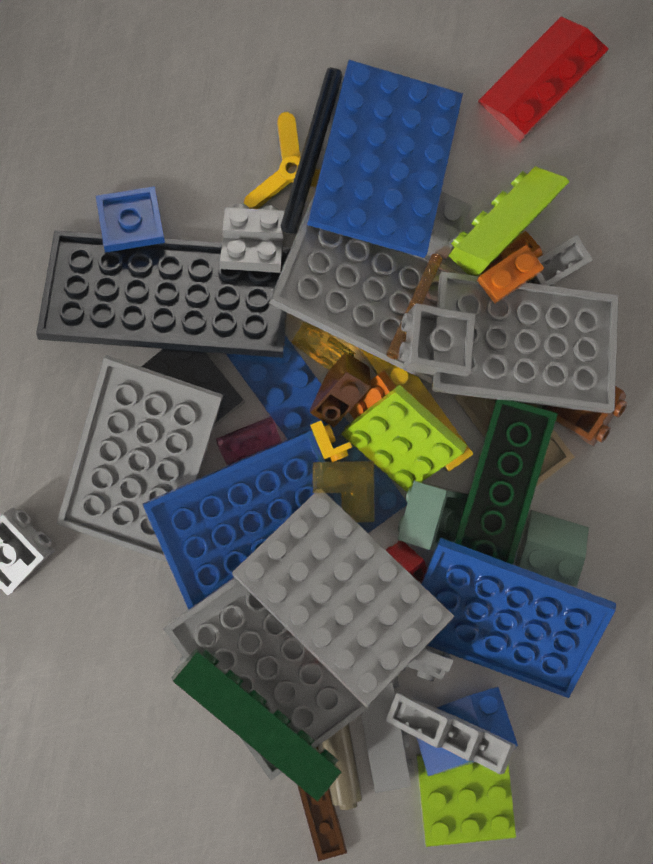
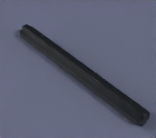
M330 67L325 73L280 225L285 233L295 234L300 224L343 77L342 71L337 68Z

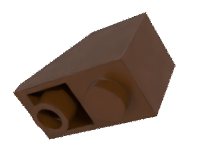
M345 352L327 372L310 408V413L335 427L371 388L370 367Z

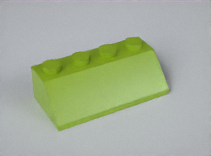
M536 166L528 174L522 171L511 182L514 188L508 194L503 190L492 201L491 204L494 208L488 214L483 210L471 223L474 228L468 234L462 231L451 244L455 248L448 256L466 274L480 276L557 197L570 181L564 176Z

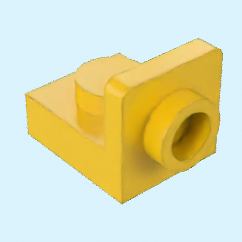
M322 421L310 425L324 459L330 457L331 461L335 462L349 456L347 450L352 448L350 442L333 449L331 443L335 442L336 439L330 425L324 426Z

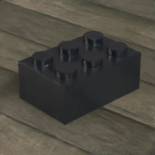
M162 349L141 366L222 394L223 399L213 428L245 403V400L205 352Z

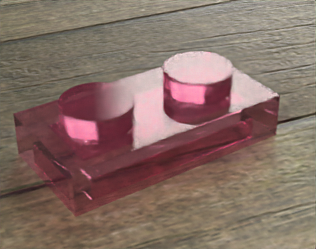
M271 416L216 438L218 448L227 466L282 442Z

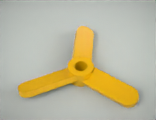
M289 112L281 113L277 119L282 157L280 168L245 197L244 204L249 209H259L294 181L296 171L288 173V170L292 166H297L298 168L300 150L296 120L294 115ZM317 168L311 186L314 188L317 186L320 169Z

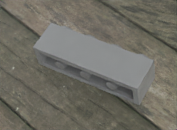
M398 676L370 704L371 707L361 714L375 793L411 787L410 778L415 777L412 759H406L404 749L410 747L408 733L386 722L387 715L395 698L394 688L399 687Z

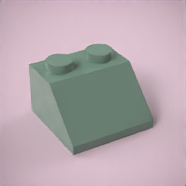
M414 481L413 486L407 492L406 502L408 504L405 514L401 517L398 524L399 536L397 540L428 550H435L440 538L454 543L468 494L425 482Z
M531 510L515 566L577 587L586 558L589 527Z

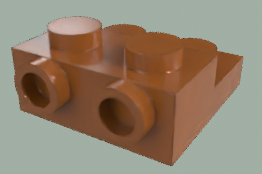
M615 386V410L611 414L546 405L542 409L558 413L556 423L588 444L595 446L597 441L603 443L611 431V427L608 424L614 416L619 418L627 407V402L624 401L626 394L624 390Z

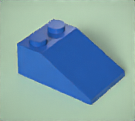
M499 687L478 692L436 707L515 744L514 750L518 747ZM416 737L428 777L475 762L473 760L467 761L442 747L436 748Z

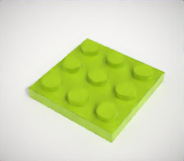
M398 385L349 423L341 433L343 437L406 492L413 486L414 481L423 482L462 455L467 447L460 438L401 385Z
M416 754L426 847L516 838L509 764L504 774H498L474 762L428 777L422 755Z

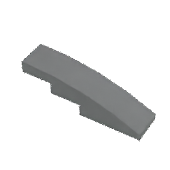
M576 235L537 258L544 269L527 283L552 286L593 261L579 236Z
M396 693L386 718V722L436 748L442 747L467 761L473 760L498 774L505 773L515 748V744L487 730L401 693Z

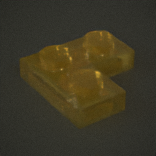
M306 321L302 323L291 341L293 345L328 370L332 368L345 352L353 357L356 354L334 338L332 334Z
M374 461L313 462V493H341L342 509L356 523L374 522Z

